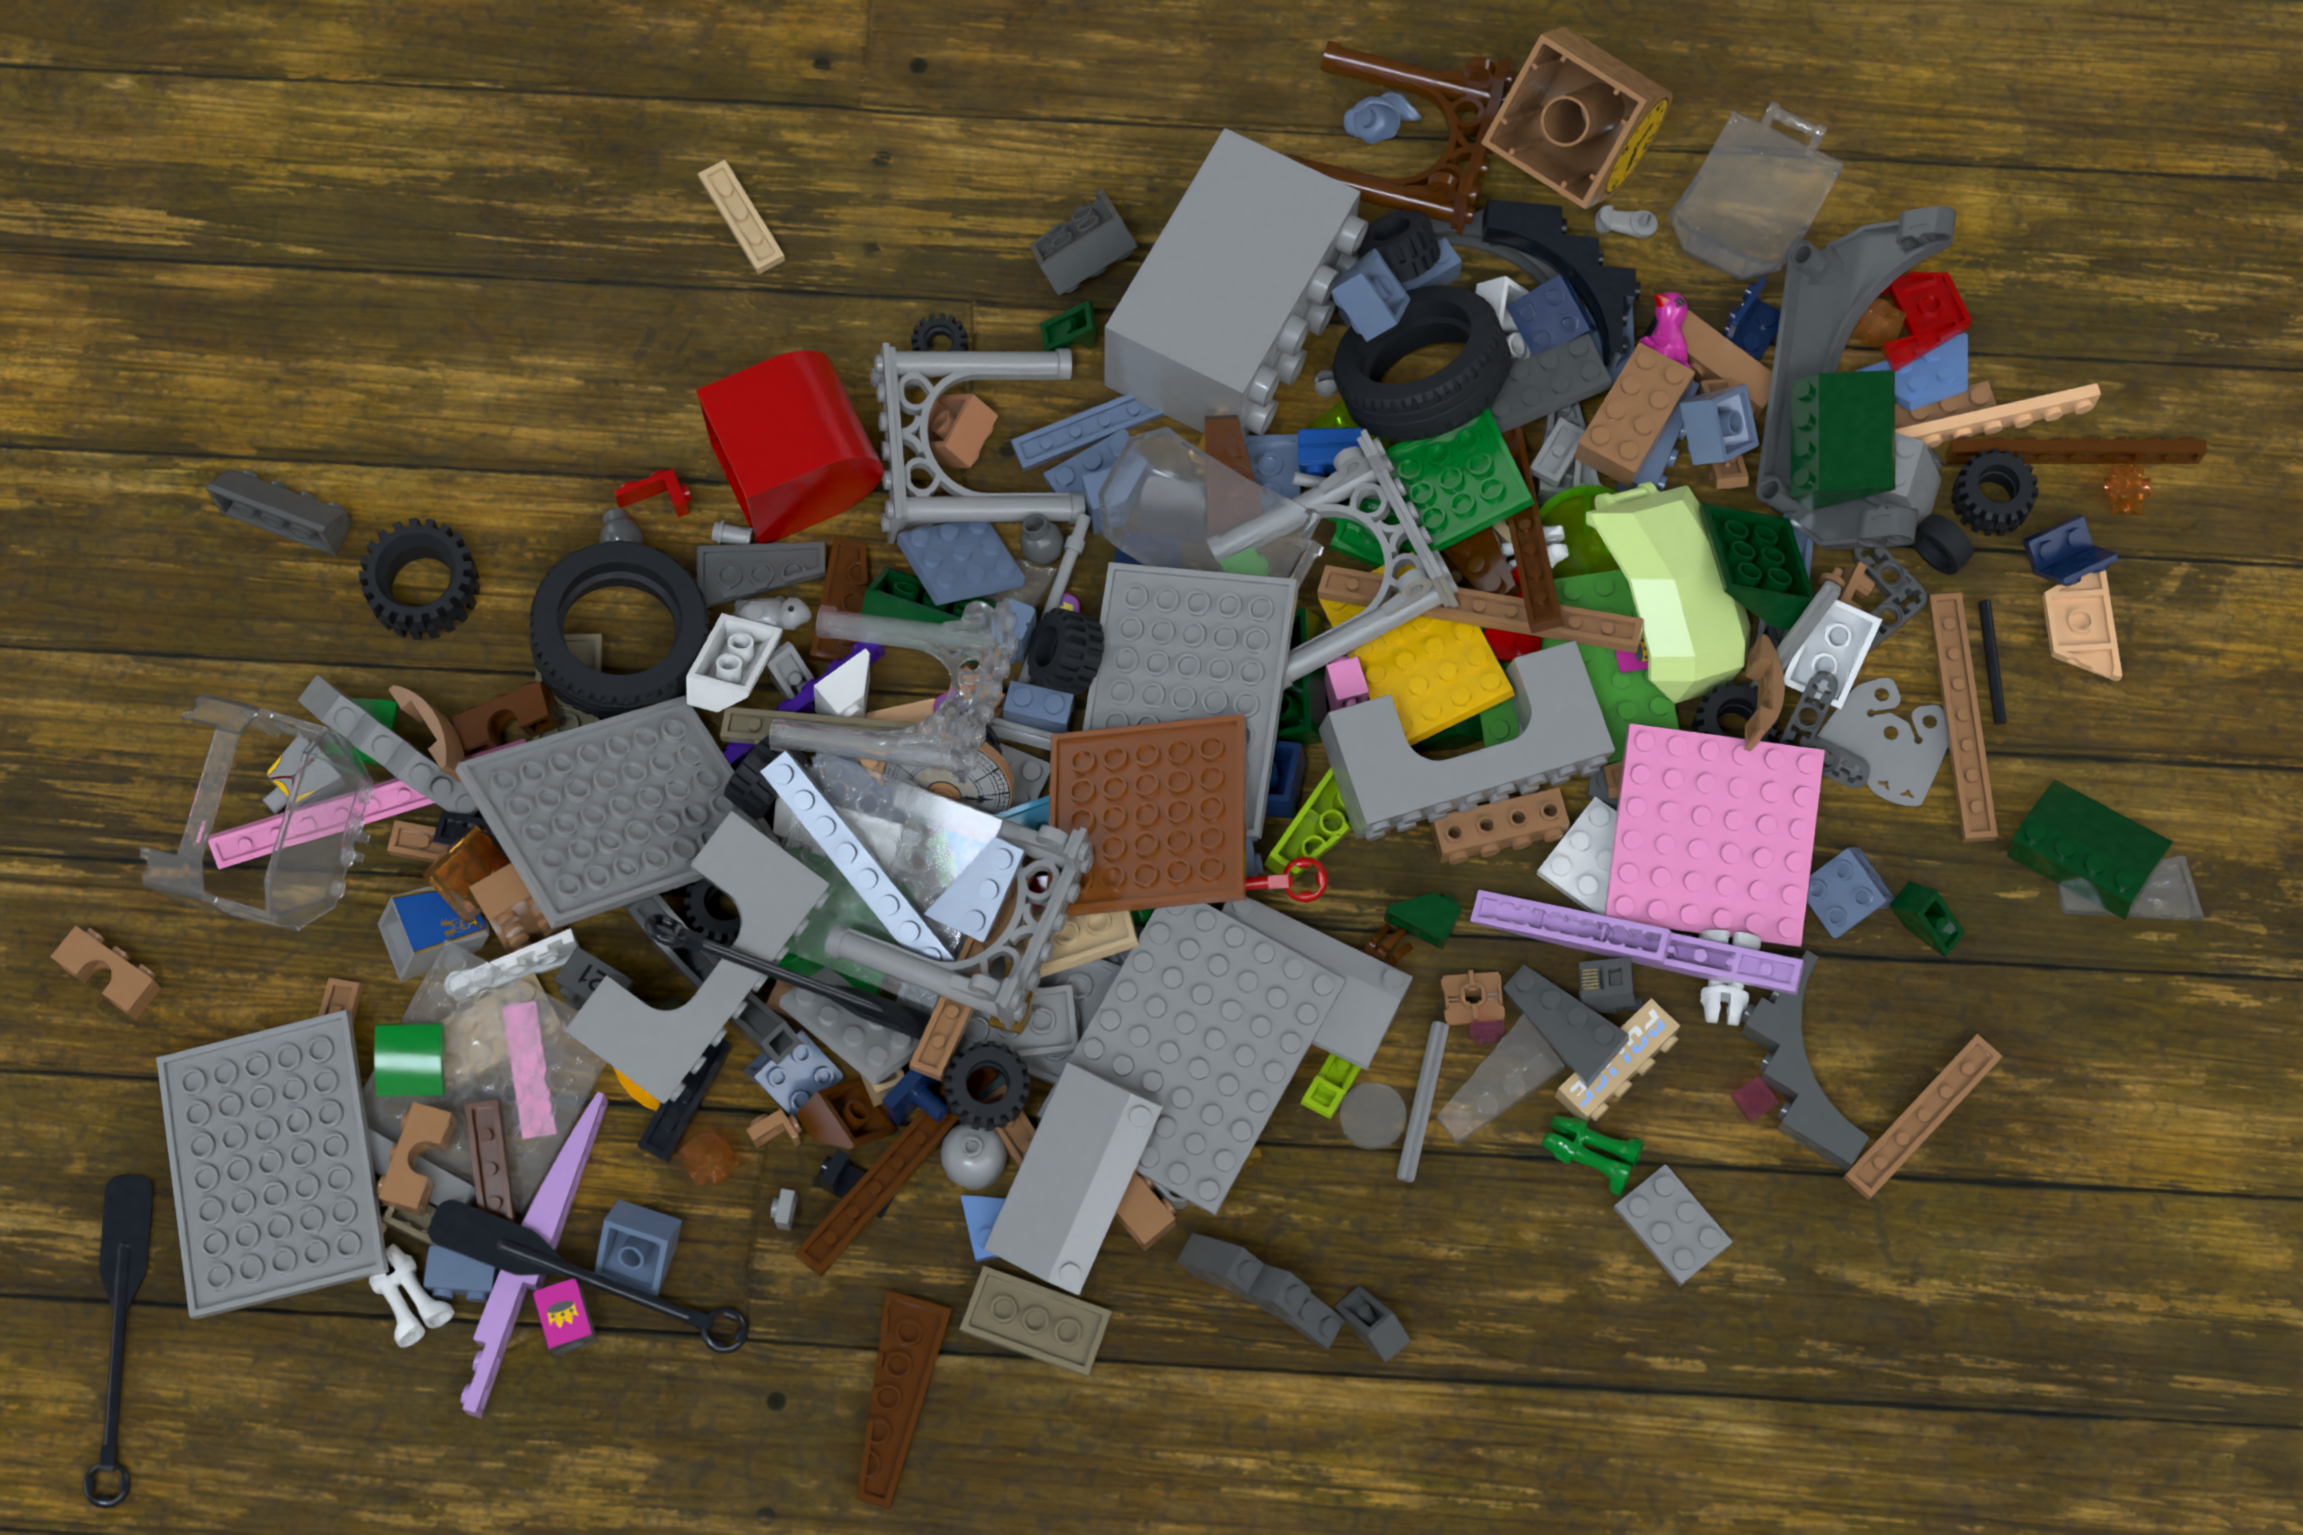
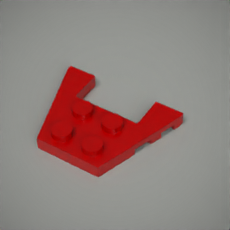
M1908 272V276H1899L1880 294H1890L1910 335L1909 337L1883 343L1882 352L1891 370L1894 372L1971 326L1972 319L1949 272Z

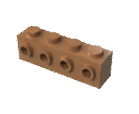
M1558 787L1507 799L1496 804L1481 805L1466 813L1460 814L1459 811L1447 813L1446 818L1432 822L1430 828L1440 863L1449 861L1450 864H1459L1467 861L1469 856L1481 854L1482 857H1489L1498 854L1500 849L1513 847L1515 850L1523 849L1532 845V842L1542 839L1545 842L1557 841L1567 833L1570 822L1560 788Z

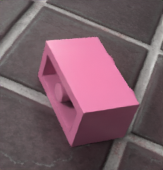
M1343 656L1326 665L1324 681L1326 697L1331 711L1368 701L1369 691L1358 657L1349 659V657Z

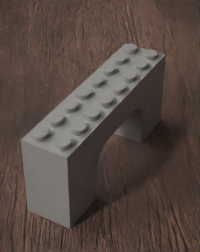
M1576 640L1514 658L1504 673L1515 693V696L1509 699L1518 722L1517 738L1454 758L1440 761L1430 760L1420 756L1410 747L1391 694L1328 712L1318 730L1356 840L1366 837L1367 841L1376 840L1385 836V831L1397 828L1398 832L1406 831L1417 826V821L1428 819L1429 823L1446 818L1447 813L1454 810H1459L1460 814L1478 808V803L1489 800L1490 804H1496L1509 798L1508 794L1520 791L1521 795H1526L1539 790V785L1550 782L1551 786H1556L1569 781V776L1581 773L1582 777L1598 773L1600 767L1608 763L1607 759L1613 754L1615 749Z
M733 811L728 814L689 866L735 903L740 915V930L731 948L776 965L788 952L789 948L784 944L791 935L798 938L810 921L805 918L812 908L816 911L819 910L830 896V893L826 891L830 885L828 882ZM721 959L686 1004L672 1010H659L648 1006L606 975L564 1031L663 1104L668 1099L675 1102L686 1087L681 1081L689 1071L694 1075L707 1059L702 1053L709 1044H712L714 1047L718 1045L727 1033V1030L723 1028L724 1024L730 1016L734 1019L739 1017L748 1005L743 1000L751 989L757 992L769 976Z

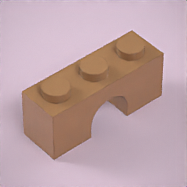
M75 925L50 957L62 969L84 984L95 972L103 969L111 970V981L102 994L112 1004L137 1020L161 989L154 981L157 975L142 964L137 968L130 964L128 961L131 957L117 946H114L112 950L102 944L105 939L91 928H88L85 932Z
M416 1102L412 1103L410 1111H405L400 1125L403 1131L399 1142H394L389 1153L390 1167L387 1175L383 1174L377 1187L378 1198L385 1206L424 1217L435 1184L428 1176L415 1172V1161L422 1152L429 1149L447 1152L458 1122L451 1112Z

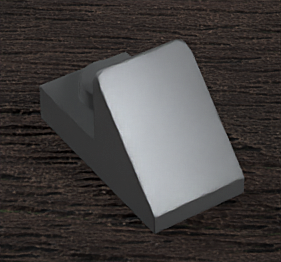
M788 641L772 652L765 665L771 674L769 679L786 699L792 700L801 692V688L805 683L814 679L794 646Z

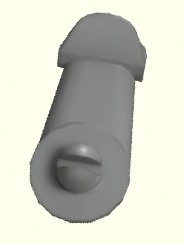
M1603 206L1597 212L1594 219V226L1598 233H1607L1612 230L1637 238H1647L1657 229L1655 216L1646 210L1637 212L1613 210V206Z

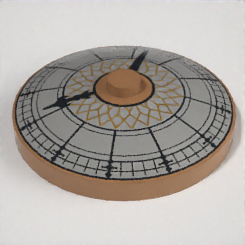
M935 727L920 729L906 734L891 747L883 767L884 788L893 804L897 791L904 779L917 782L921 788L991 814L1008 811L1014 794V778L1009 765L1001 754L982 739L956 729ZM905 814L908 816L907 818L925 828L941 833L950 831Z

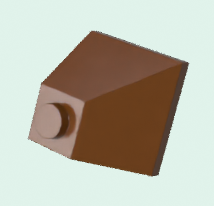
M861 1077L817 1091L796 1113L805 1130L815 1142L846 1149H854L893 1135L898 1131L881 1105L873 1106Z

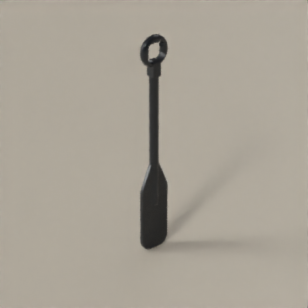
M660 913L651 914L645 919L644 927L651 938L664 946L672 948L685 947L699 952V950L826 997L862 1019L921 1040L931 1018V1015L855 987L830 985L704 937V934L685 928L679 921L668 915ZM657 925L672 930L676 936L662 932L657 928Z
M142 1175L115 1176L107 1183L104 1197L99 1273L113 1309L104 1437L103 1445H101L100 1462L88 1470L83 1481V1492L88 1502L95 1507L104 1509L115 1507L123 1502L129 1494L131 1487V1477L128 1470L118 1462L119 1447L117 1446L127 1311L147 1274L154 1189L151 1181ZM118 1469L122 1474V1477L118 1479V1489L121 1490L119 1495L114 1499L112 1496H100L96 1500L91 1493L96 1490V1479H93L94 1475L100 1470L103 1472H115Z
M446 1200L440 1203L429 1224V1238L437 1246L516 1276L561 1274L571 1279H576L579 1282L700 1329L703 1342L715 1353H733L740 1349L747 1340V1321L734 1308H715L706 1315L566 1262L535 1231L462 1202ZM724 1314V1319H729L732 1322L737 1319L741 1324L742 1329L736 1330V1335L733 1338L736 1342L733 1346L725 1347V1342H720L717 1339L712 1342L708 1337L707 1332L711 1331L715 1321L713 1317L716 1315Z

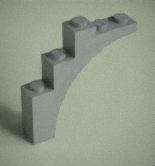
M319 675L315 676L298 699L321 722L345 737L360 751L380 763L396 778L421 795L423 794L446 811L473 817L478 811V807L462 782H458L445 773L434 760L384 725L341 690Z

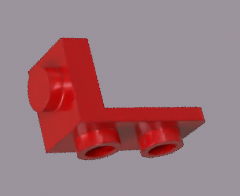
M674 469L656 471L649 478L638 482H626L614 491L619 508L668 491L678 518L690 514L687 502L692 501L686 483L679 484Z

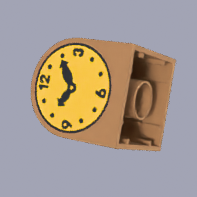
M1562 27L1540 35L1481 144L1580 207L1587 209L1610 198L1632 174L1663 124L1671 105L1672 92L1568 27Z

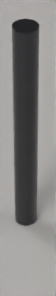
M1982 600L1978 602L1993 721L1995 725H2003L2007 723L1992 605L1990 600Z

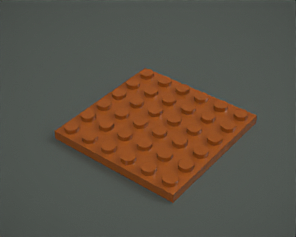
M1243 714L1051 734L1049 826L1055 827L1069 836L1073 829L1078 831L1081 827L1087 829L1089 842L1092 843L1091 855H1094V861L1089 873H1083L1078 883L1081 885L1077 900L1074 904L1070 902L1065 912L1068 915L1067 917L1246 900V719ZM1057 867L1059 870V874L1061 875L1063 869ZM1047 872V890L1053 880V876L1049 872Z

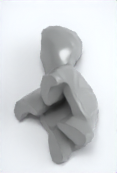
M779 595L776 598L738 599L735 601V612L733 613L735 617L785 630H795L803 623H807L812 617L809 607L799 598L789 597L785 600L783 596ZM780 639L773 652L781 646Z

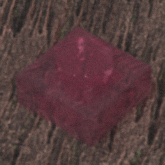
M1503 1020L1470 1022L1467 1026L1468 1040L1477 1039V1044L1479 1045L1497 1043V1037H1502L1505 1033Z
M1757 1076L1730 1096L1749 1123L1760 1118L1779 1104L1760 1076Z

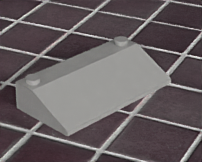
M1247 896L1246 900L1226 902L1221 910L1222 913L1346 980L1312 1044L1367 1070L1405 998L1413 976Z
M1067 1061L984 1249L1051 1284L1079 1295L1163 1108L1161 1103Z

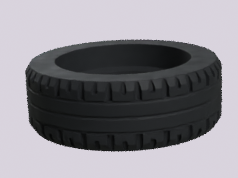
M1433 285L1406 291L1411 300L1398 324L1368 342H1366L1361 334L1355 332L1352 325L1349 327L1336 349L1332 372L1348 413L1358 427H1363V430L1366 429L1368 433L1387 440H1423L1445 434L1466 424L1483 412L1494 401L1508 377L1511 365V351L1494 308L1482 296L1456 286ZM1441 342L1466 344L1461 353L1451 363L1428 377L1403 384L1378 383L1382 374L1395 361L1413 350Z
M632 541L595 543L565 556L563 561L557 562L548 571L547 577L543 578L540 582L530 611L531 652L533 653L532 657L536 669L541 673L542 680L567 705H572L574 709L580 710L587 715L592 714L594 717H603L605 719L683 696L687 691L686 676L705 644L709 632L706 600L692 574L684 569L680 562H677L672 556L666 555L665 552L657 550L655 547ZM625 586L642 590L660 600L671 612L675 625L673 646L667 657L660 663L639 673L612 675L593 670L578 661L569 652L566 645L563 627L569 608L582 596L600 588Z

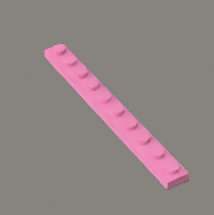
M524 738L466 756L465 761L526 743V739ZM394 778L209 835L207 840L218 869H222L435 802L423 794L421 795L398 778Z

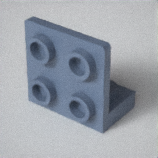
M1848 847L1809 877L1807 902L1833 938H1839L1877 909L1890 907L1889 905L1895 899L1860 847Z
M789 1024L790 1028L802 1042L778 1065L763 1053H760L742 1072L752 1082L761 1085L788 1115L792 1114L796 1121L800 1122L796 1113L817 1091L837 1085L843 1078V1074L802 1029Z

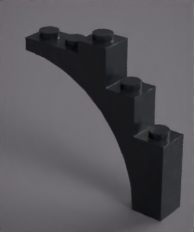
M1488 199L1482 214V242L1507 246L1529 254L1551 267L1558 274L1568 276L1572 286L1586 304L1595 321L1602 343L1604 366L1616 367L1621 355H1626L1628 338L1623 336V327L1627 325L1628 311L1634 300H1638L1640 297L1641 283L1636 281V269L1602 266L1604 251L1599 249V237L1566 234L1567 219L1562 218V206Z

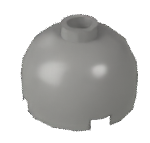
M960 1123L952 1128L943 1140L940 1152L942 1168L949 1180L969 1190L987 1188L998 1181L1007 1164L1008 1155L1003 1139L995 1128L993 1131H986V1128L975 1130L971 1129L972 1126L967 1123L965 1125Z

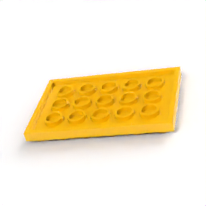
M1385 565L1370 573L1384 575ZM1405 565L1399 569L1396 577H1401L1404 573L1416 567ZM1318 599L1332 628L1353 618L1367 608ZM1418 616L1346 654L1349 659L1358 657L1369 691V700L1391 694L1406 740L1410 746L1515 696L1514 690L1480 627L1475 625Z

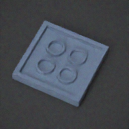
M950 522L898 533V546L936 606L1024 587L1025 576L990 522Z

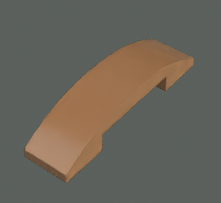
M1761 634L1747 653L1746 677L1758 681L1757 710L1745 724L1744 749L1747 751H1752L1776 722L1784 701L1785 686L1781 662L1771 640L1764 634Z
M393 685L388 690L400 708L420 723L424 720L437 739L428 750L440 769L461 783L462 781L455 770L459 762L465 761L460 738L451 722L442 712L416 693Z

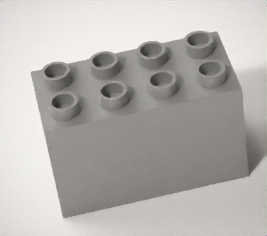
M1224 128L1105 326L1104 386L1123 395L1130 394L1139 403L1154 410L1158 409L1164 412V415L1201 433L1205 431V416L1237 415L1243 439L1249 431L1260 436L1264 435L1278 407V401L1272 399L1279 381L1290 386L1295 382L1307 357V351L1301 349L1308 331L1318 336L1324 332L1336 306V303L1329 299L1332 295L1331 289L1336 280L1360 260L1357 250L1368 228V222L1357 217L1361 191Z

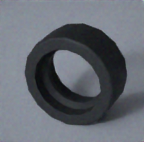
M1930 514L1916 527L1915 542L1913 543L1916 552L1925 562L1941 573L1947 575L1956 574L1974 555L1973 546L1966 534L1954 522L1944 516Z

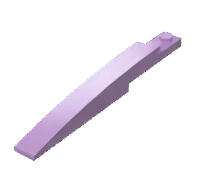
M1478 890L1470 920L1472 923L1611 958L1631 957L1633 963L1732 985L1733 982L1793 995H1797L1804 967V961L1801 959L1672 933L1670 929L1483 890Z
M597 1092L560 1151L521 1225L538 1233L555 1251L608 1105L606 1096L600 1092ZM500 1270L473 1338L478 1345L484 1347V1350H479L473 1363V1371H476L471 1384H466L461 1396V1403L464 1404L462 1409L468 1415L482 1418L527 1289L535 1291L542 1289L547 1275L516 1276Z

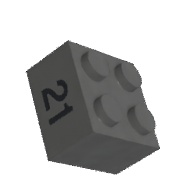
M579 947L575 948L554 979L560 989L558 993L565 998L563 1002L576 1012H579L606 975L638 999H641L632 979Z

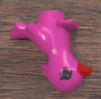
M1677 292L1657 293L1654 295L1657 326L1651 337L1644 336L1639 341L1643 345L1692 370L1687 363V345L1685 337L1681 332L1683 321L1687 316V303L1682 295Z

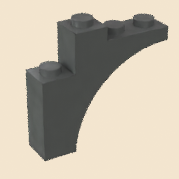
M1192 1233L1176 1261L1197 1279L1211 1283L1251 1302L1287 1323L1322 1348H1330L1345 1321L1310 1292L1311 1288L1291 1272L1263 1264L1241 1246Z

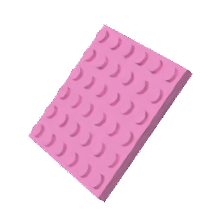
M1627 724L1604 916L1691 933H1702L1703 930H1727L1730 932L1729 938H1732L1735 932H1744L1760 937L1761 942L1801 947L1825 750L1760 741L1752 751H1747L1744 749L1745 739Z

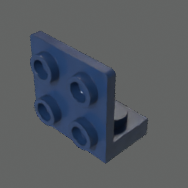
M1559 274L1507 305V310L1532 356L1587 333L1591 335L1597 331L1568 276Z
M1761 276L1756 285L1751 283L1742 297L1743 303L1740 308L1735 307L1726 322L1728 326L1723 333L1724 337L1758 362H1760L1778 334L1781 313L1779 310L1761 301L1767 278Z
M2079 514L2023 539L2033 574L2063 586L2074 585L2081 581L2082 576L2089 573L2102 572L2109 568L2110 563L2118 560L2116 552L2093 545L2085 517Z

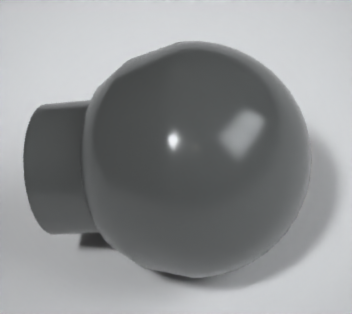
M612 509L603 515L604 526L600 532V543L605 541L644 543L643 532L636 522L628 518L626 510Z
M1041 514L1027 517L1023 521V532L1020 537L1022 553L1029 561L1035 564L1044 565L1052 563L1063 551L1064 537L1062 532L1054 523L1047 521L1046 517Z

